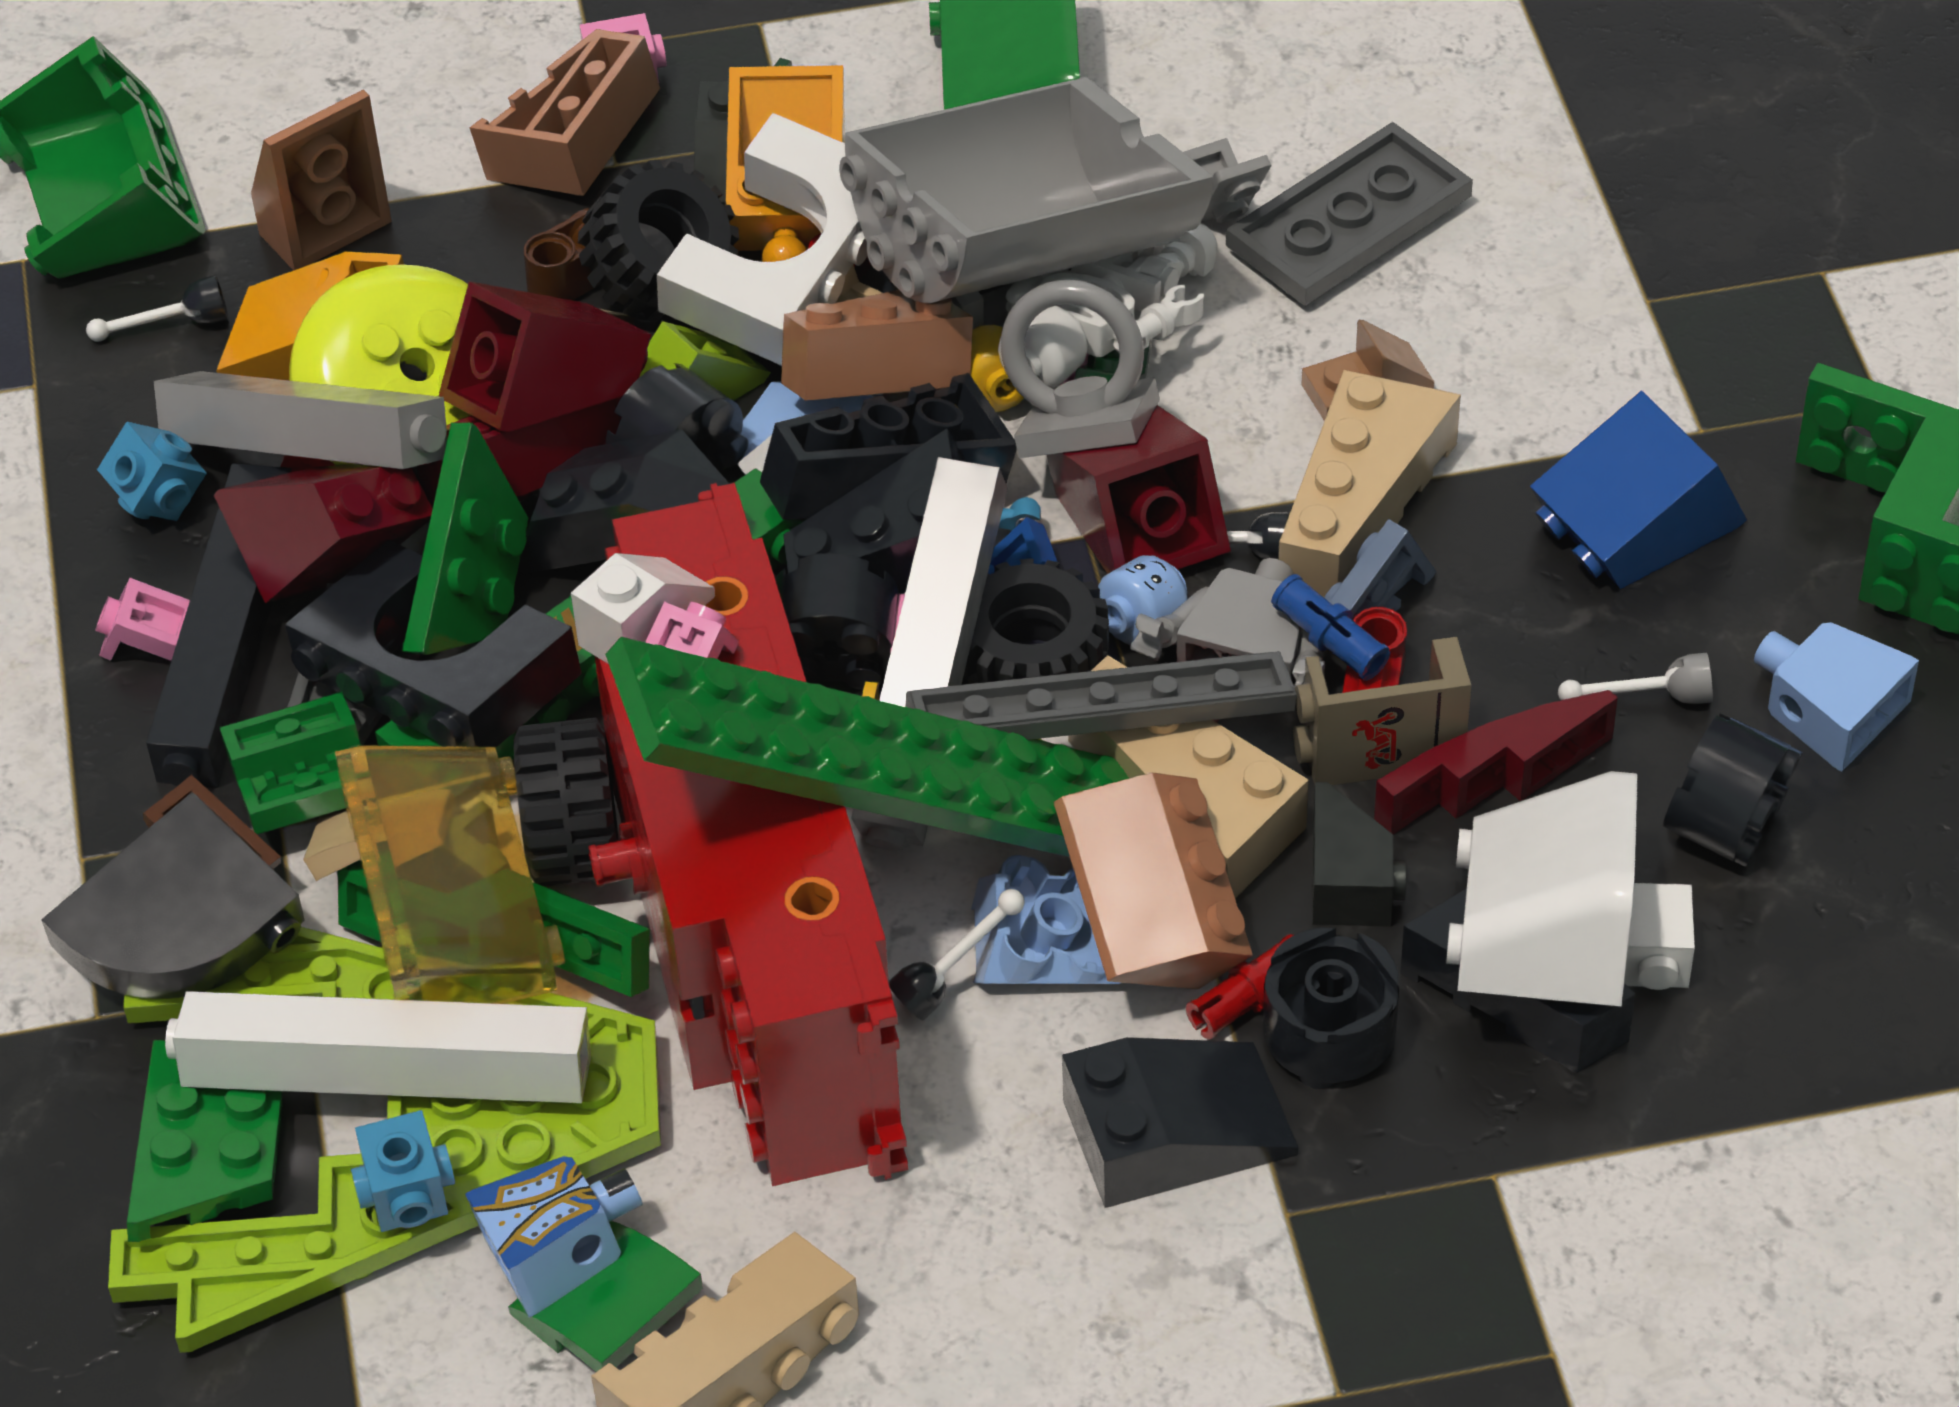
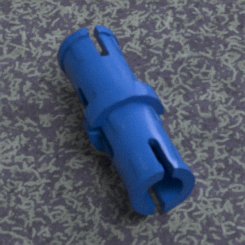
M1298 574L1287 577L1274 592L1271 599L1272 606L1283 612L1309 633V642L1318 650H1330L1357 672L1364 681L1372 679L1383 669L1390 657L1389 647L1381 644L1352 620L1353 613L1343 604H1331L1305 583Z

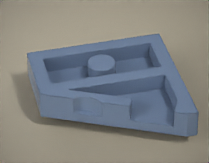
M1388 519L1379 533H1372L1363 542L1358 551L1355 566L1343 582H1338L1330 588L1324 598L1333 605L1336 603L1343 604L1353 613L1352 620L1362 610L1370 607H1385L1396 612L1401 607V599L1394 596V594L1412 578L1423 585L1427 584L1437 571L1409 531Z

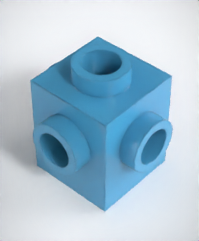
M132 422L125 423L97 468L98 472L120 496L118 503L128 513L141 519H149L150 516L174 521L178 520L207 474L190 454L192 448L183 438L171 431Z
M422 1110L355 1127L363 1166L352 1168L351 1173L360 1208L364 1209L374 1206L381 1232L399 1227H417L430 1219L448 1215L443 1187L454 1185L455 1178L446 1144L432 1147Z

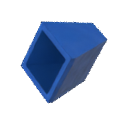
M1642 390L1530 485L1542 505L1535 514L1547 530L1557 540H1560L1567 534L1578 545L1572 552L1583 567L1594 578L1599 577L1604 572L1620 589L1739 528L1747 521L1719 466Z

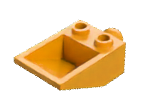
M843 65L729 67L726 205H731L735 217L729 222L730 225L739 229V240L733 245L738 251L763 250L762 262L782 261L798 256L808 250L811 239L821 233L815 224L802 214L745 190L744 152L772 113L845 143Z
M343 252L249 286L217 367V373L289 380V365L294 340L303 319L315 302L332 286L357 272L385 265H404L402 255Z

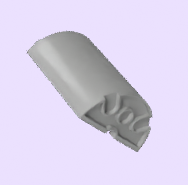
M1088 77L846 132L845 157L840 160L839 164L841 181L844 187L851 192L856 215L867 241V255L871 265L877 271L883 270L904 296L922 303H933L1179 241L1186 231L1196 229L1201 223L1210 202L1214 182L1213 175L1162 135L1155 134L1144 137L1140 127V118Z

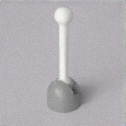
M1707 652L1677 658L1668 667L1665 676L1583 685L1575 680H1566L1559 686L1558 696L1560 700H1565L1610 690L1613 694L1667 688L1671 696L1681 703H1712L1713 688L1709 657Z

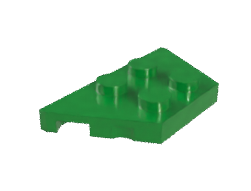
M451 423L403 646V652L407 654L429 655L482 641L508 619L509 611L514 603V586L521 553L526 545V528L529 518L479 429L473 423Z
M153 1040L127 1217L128 1242H140L150 1239L151 1225L182 1215H186L190 1225L215 1218L227 1209H243L273 1199L283 1110V1091L181 1087L176 1059H168L164 1040Z

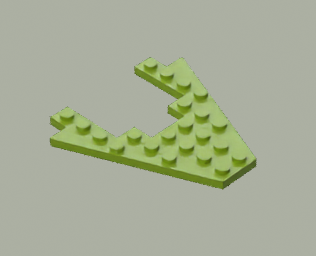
M301 926L296 938L286 948L276 953L268 952L243 974L228 983L206 992L587 1007L591 1060L582 1103L388 1095L387 1119L422 1110L432 1147L446 1144L455 1178L454 1185L443 1187L448 1215L430 1219L417 1227H399L381 1232L374 1206L361 1209L351 1169L363 1166L361 1154L319 1157L318 1214L205 1222L193 1225L150 1227L151 1238L140 1242H128L127 1229L111 1230L108 1289L113 1303L177 1298L176 1342L180 1353L191 1352L353 1280L366 1278L378 1269L479 1226L465 1193L475 1188L562 1156L572 1157L586 1179L661 1146L655 1020L493 977L477 983L424 961L422 958ZM124 995V1011L127 1022L141 1023L166 1021L171 1018L178 1019L185 997L151 999Z

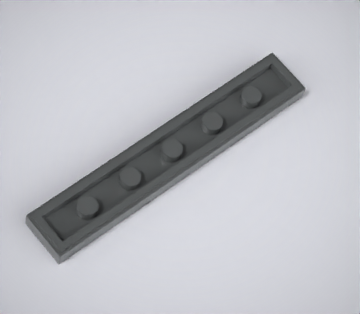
M1276 651L906 691L905 707L921 709L925 712L961 721H969L1007 733L1014 732L1022 735L1027 740L1295 711L1297 693L1281 652Z

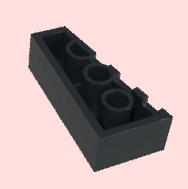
M966 373L952 377L950 386L936 390L930 383L910 388L908 398L889 402L881 395L863 400L861 410L851 413L835 407L775 423L760 484L783 520H805L945 429H948L967 462L999 467L1006 484L1017 447L1015 439L971 375Z

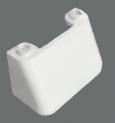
M1610 771L1475 816L1473 819V830L1459 829L1456 868L1469 869L1464 924L1450 923L1446 964L1460 965L1457 991L1622 1006L1635 876L1636 773Z

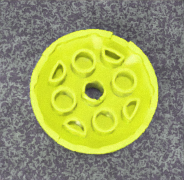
M416 265L374 267L357 272L341 280L315 302L303 319L291 351L289 380L438 396L468 284L448 273ZM405 361L406 364L415 365L423 373L426 372V379L424 381H414L407 378L400 369L401 362ZM444 401L446 425L471 416ZM331 461V462H333L335 465L355 464V463Z

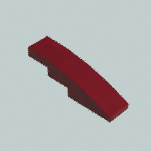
M1610 690L1543 704L1486 723L1425 751L1376 781L1374 820L1394 835L1438 804L1457 819L1502 787L1519 801H1523L1613 738L1618 697Z

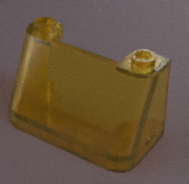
M360 745L334 751L344 803L354 840L357 844L386 967L388 968L393 987L394 1000L505 1004L557 991L554 966L565 964V956L557 926L553 925L544 928L509 796L517 794V787L511 757L498 758L494 746Z

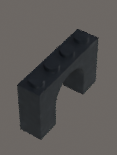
M388 540L285 624L292 648V662L299 673L306 679L319 681L342 692L353 703H363L388 716L401 727L408 726L434 739L441 747L447 750H456L480 762L512 735L519 726L526 723L582 674L572 627L524 605L480 643L458 655L431 661L409 660L393 655V652L405 641L423 556Z

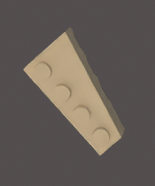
M1343 370L1279 541V560L1288 564L1293 570V574H1298L1302 577L1305 583L1323 597H1325L1333 585L1343 582L1357 563V554L1363 542L1372 533H1379L1388 519L1398 524L1403 517L1406 504L1416 491L1422 492L1433 477V468L1442 456L1447 458L1457 445L1461 394Z
M1107 655L1091 671L1126 668V666ZM1213 720L1068 736V742L1075 749L1115 758L1129 778L1152 772L1197 778L1200 790L1207 801V812L1218 847L1226 861V872L1235 898L1307 827L1308 779Z
M794 1231L732 1275L727 1288V1295L723 1298L716 1300L713 1297L709 1298L704 1295L687 1307L685 1319L681 1327L667 1338L655 1330L635 1344L634 1354L638 1358L622 1370L608 1363L591 1375L596 1406L763 1407L781 1389L789 1390L794 1387L807 1372L810 1362L830 1343L832 1345L840 1343L852 1331L859 1316L856 1277Z

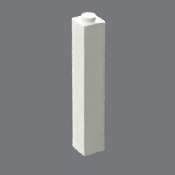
M186 991L179 1018H171L169 1020L165 1039L168 1059H176L181 1087L582 1103L591 1060L587 1007Z

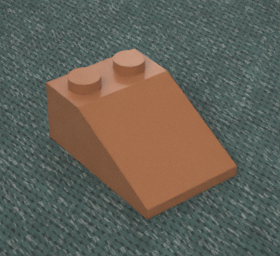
M364 89L263 140L251 190L259 235L293 270L305 267L392 222L370 95Z

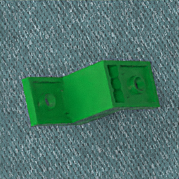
M1817 362L1808 380L1795 462L1868 486L1877 491L1885 492L1873 516L1858 600L1959 635V409ZM1853 426L1865 428L1870 432L1872 438L1860 434Z

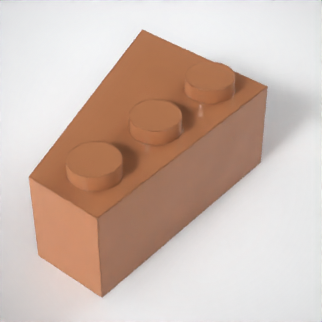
M601 29L594 30L546 68L549 77L529 93L520 88L509 96L508 100L511 107L489 123L488 120L481 118L469 127L486 180L584 196L660 90L645 36Z
M900 290L833 304L815 303L807 305L805 310L784 314L781 384L805 401L910 391L912 387L930 383L935 389L949 387L952 377L966 373L970 374L973 316L954 305L951 298L933 303H922L904 296Z

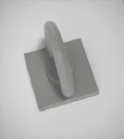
M1057 280L1042 284L1023 295L1011 308L1002 329V361L1013 386L1033 405L1014 435L1019 458L1136 443L1156 408L1160 397L1155 377L1139 379L1144 360L1143 340L1137 322L1128 308L1107 290L1095 284L1079 280ZM1062 304L1083 306L1099 314L1114 331L1120 350L1118 367L1110 381L1107 382L1106 378L1099 376L1083 377L1063 383L1056 389H1052L1043 383L1031 369L1025 353L1026 333L1035 317L1047 308Z

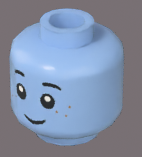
M1139 556L1105 575L1098 585L1100 598L1106 600L1108 607L1109 632L1116 639L1128 645H1131L1139 633L1135 625L1139 614L1142 613L1154 619L1172 614L1188 599L1186 583L1181 573L1174 566L1156 556Z

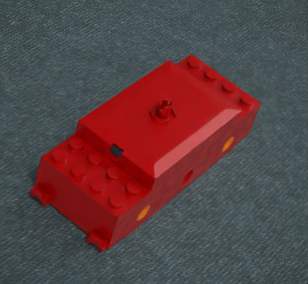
M717 483L710 484L711 490L702 491L698 494V502L612 520L616 546L605 548L606 561L615 553L663 557L714 587L715 597L705 606L717 611L726 618L723 626L739 641L734 654L721 650L718 660L806 682L763 539H752L735 483L717 486ZM594 655L613 791L621 819V824H619L621 840L597 846L595 844L588 846L593 875L597 888L603 887L604 884L633 879L634 895L641 894L693 1090L732 1082L738 1109L744 1108L748 1123H745V1132L753 1163L765 1161L772 1186L868 1165L870 1176L884 1175L885 1179L892 1178V1173L909 1170L904 1147H907V1141L901 1123L896 1054V1050L900 1049V1043L895 1025L898 1024V1016L889 987L886 938L845 806L645 762L610 666Z

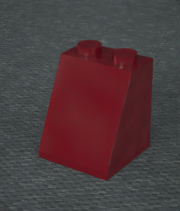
M469 281L438 396L444 397V401L500 431H515L622 397L640 377L641 372L645 368L648 358L647 348L651 334L588 303Z
M1157 405L1136 443L1047 455L1056 496L1107 574L1142 555L1156 556L1178 570L1231 551L1208 440Z
M364 464L312 467L219 489L214 494L265 604L324 589L327 582L336 583L388 540L399 545L402 544L431 519L433 510L412 467L397 469Z

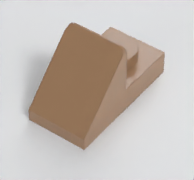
M1358 320L1355 352L1302 368L1301 385L1324 421L1343 370L1434 389V380L1409 342L1365 320Z

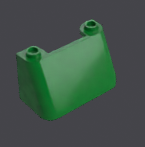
M940 0V2H929L930 36L941 35L944 110L1080 78L1075 0Z
M94 36L0 100V158L6 164L15 162L25 171L42 225H35L27 231L28 245L24 247L28 260L40 274L45 276L50 273L54 277L62 279L184 247L205 233L203 219L161 105L148 87Z

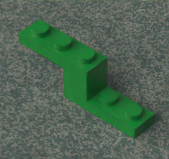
M361 859L337 871L338 925L412 956L422 958L424 961L474 982L481 983L521 963L536 958L629 997L649 989V928L506 871L452 895L444 894L393 872L385 874L382 868Z

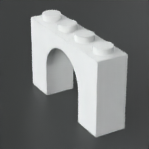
M772 113L744 152L745 190L802 214L821 232L820 238L808 250L793 258L776 262H759L739 257L686 233L657 274L658 311L782 366L784 314L805 310L806 306L810 304L836 303L844 286L845 275L853 264L859 266L867 257V241L856 215L851 192L844 187L839 173L840 160L845 157V143Z

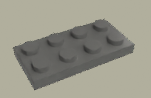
M1391 122L1226 229V246L1306 306L1472 196L1473 179L1396 123Z

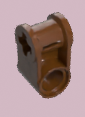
M590 208L578 211L566 221L527 240L524 245L527 292L575 301V299L595 289L587 279L592 272L591 268L582 266L579 254L585 246L578 243L579 231L585 225L582 220Z

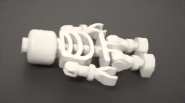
M1200 223L1196 229L1186 231L1179 241L1167 243L1165 248V244L1072 267L1071 273H1067L1068 268L1013 283L1007 291L1006 299L1008 302L1005 306L1006 310L1009 313L1023 295L1042 284L1057 280L1085 281L1112 293L1128 308L1133 317L1134 309L1142 311L1140 319L1136 320L1140 329L1145 349L1149 346L1151 339L1162 340L1174 331V327L1190 325L1202 318L1204 294H1198L1195 299L1185 301V284L1178 285L1179 278L1184 277L1188 273L1192 276L1199 274V276L1205 277L1214 269L1217 253L1216 238L1206 225ZM1139 255V258L1132 263V260ZM1062 304L1047 308L1031 322L1025 337V353L1031 369L1043 383L1052 389L1060 386L1083 364L1086 353L1096 357H1103L1114 349L1120 353L1116 335L1110 325L1096 312L1079 305ZM1000 338V342H999V346H998V351H999L1000 362H1001V364H1002V366H1003V368H1004L1003 361H1002V356H1001V338Z

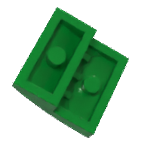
M342 692L220 727L239 791L256 834L380 798L375 777L360 744L355 721Z
M610 1221L609 1224L621 1251L618 1260L530 1318L518 1298L508 1306L510 1315L555 1352L559 1353L566 1347L595 1372L608 1363L615 1367L620 1365L634 1352L635 1344L653 1331L661 1328L703 1290L701 1273L649 1237L614 1221Z

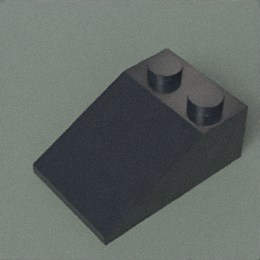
M1126 1037L1062 1054L1063 1103L1104 1208L1298 1155L1299 1147L1254 1042Z

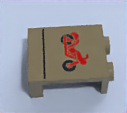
M1457 637L1432 640L1429 681L1329 695L1319 657L1313 656L1306 657L1305 684L1295 685L1297 714L1300 723H1303V725L1294 726L1293 728L1295 753L1299 764L1309 763L1314 786L1315 782H1328L1331 785L1380 779L1425 751L1468 732L1471 682Z

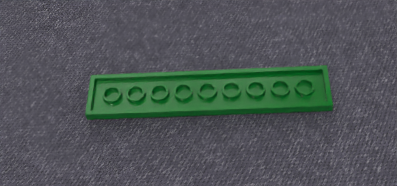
M620 637L605 654L645 762L1070 857L1054 802L1065 795L1129 779L1117 760L1110 756H1102L1070 748L1063 744H1054L1038 739L1027 740L1022 735L1014 732L1007 733L969 721H961L925 712L921 709H912L876 700L869 696H860L835 690L820 684H811L775 675L767 671L722 662L715 658H706L666 648L658 644L653 645Z

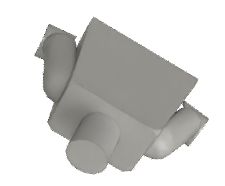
M1267 558L1262 560L1255 574L1233 568L1221 570L1209 587L1200 588L1173 613L1156 619L1141 613L1136 618L1135 625L1139 633L1131 643L1130 649L1157 661L1161 655L1162 648L1177 645V662L1280 651L1294 688L1295 685L1305 684L1306 657L1318 656L1323 675L1325 674L1324 651L1318 650L1309 642V633L1283 612L1272 606L1271 599L1277 587L1287 577L1293 575V570L1290 566L1278 559Z

